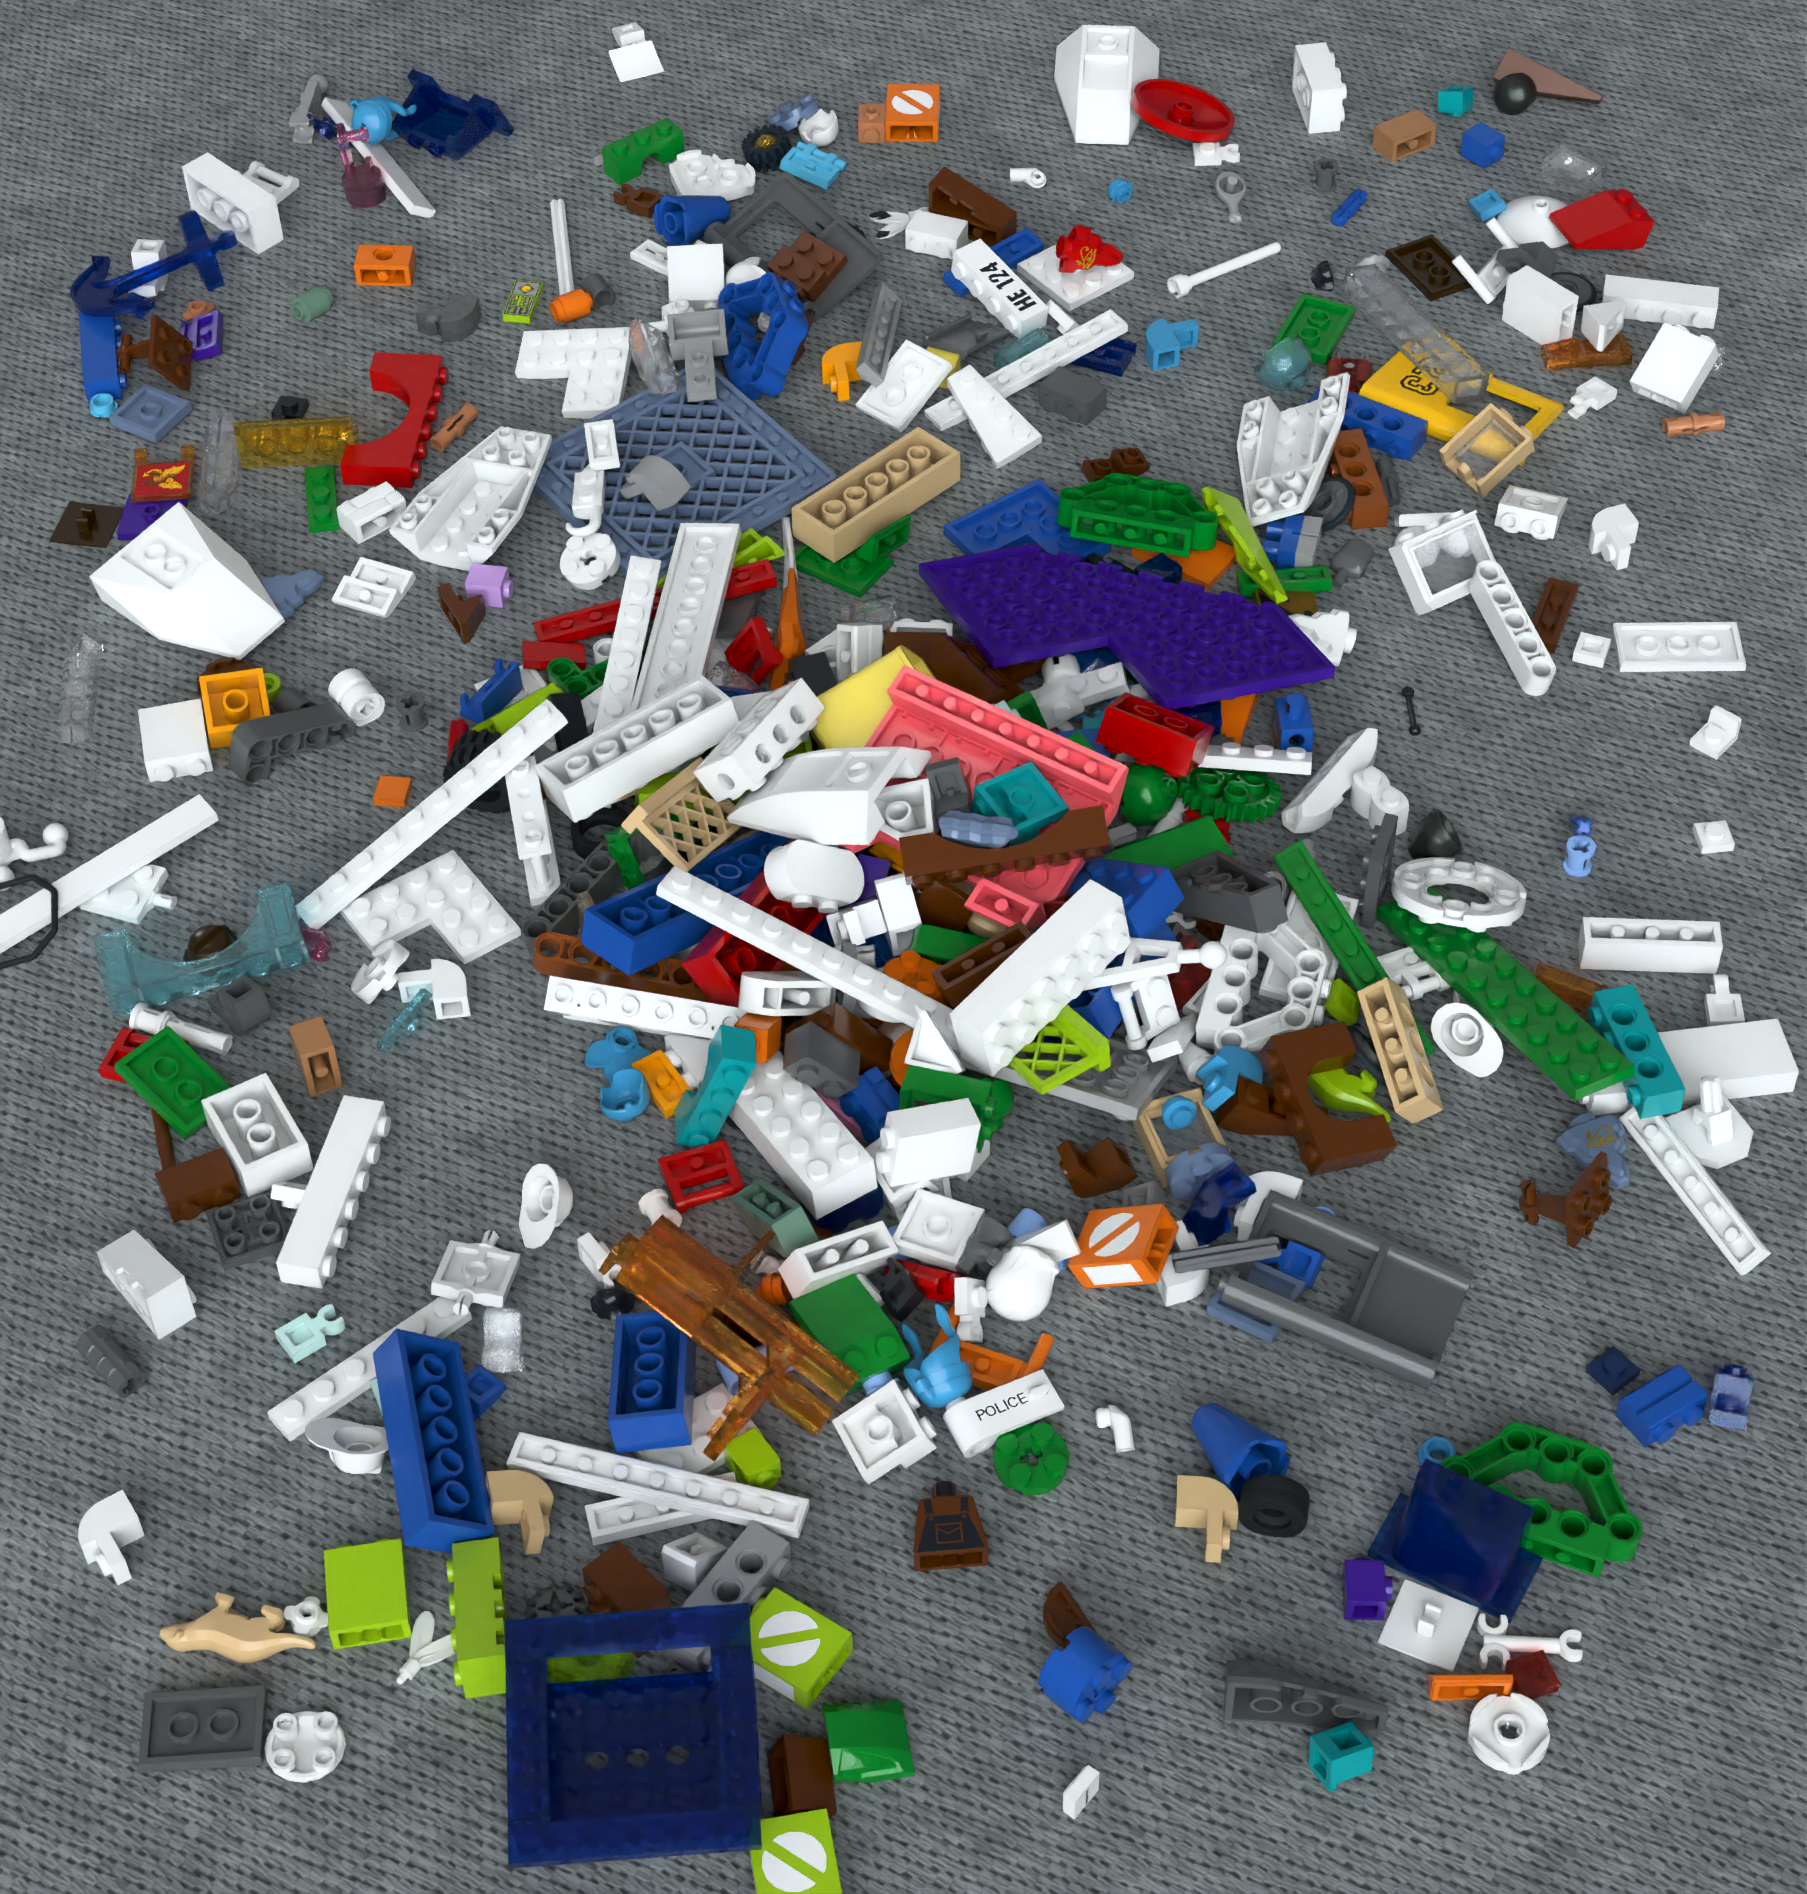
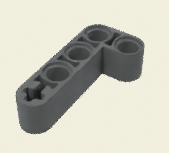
M335 702L247 720L240 723L233 731L228 760L229 766L246 786L252 787L251 784L268 778L271 759L335 745L353 736L356 724Z

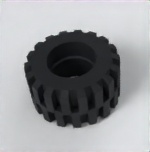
M472 730L468 734L464 733L461 735L459 740L456 741L443 771V782H447L459 770L501 737V733H490L488 730H481L480 732ZM505 776L467 807L472 810L477 809L480 812L497 814L500 811H510Z

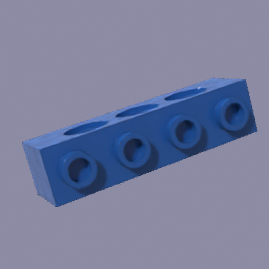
M1320 387L1308 400V403L1318 400ZM1348 391L1345 414L1340 431L1362 429L1369 448H1376L1390 454L1394 458L1410 461L1425 443L1428 421Z

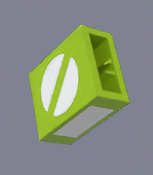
M774 1587L766 1598L762 1597L757 1601L746 1624L743 1627L738 1626L733 1631L728 1641L730 1656L739 1659L749 1675L806 1710H809L853 1652V1638L850 1631Z
M827 1808L745 1822L756 1894H842Z

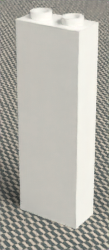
M1778 1018L1658 1032L1686 1089L1682 1105L1701 1103L1699 1083L1701 1078L1706 1075L1717 1076L1720 1079L1721 1094H1724L1727 1099L1793 1092L1799 1070ZM1622 1081L1579 1099V1103L1586 1104L1588 1112L1593 1115L1625 1112L1632 1108L1627 1102L1626 1089Z

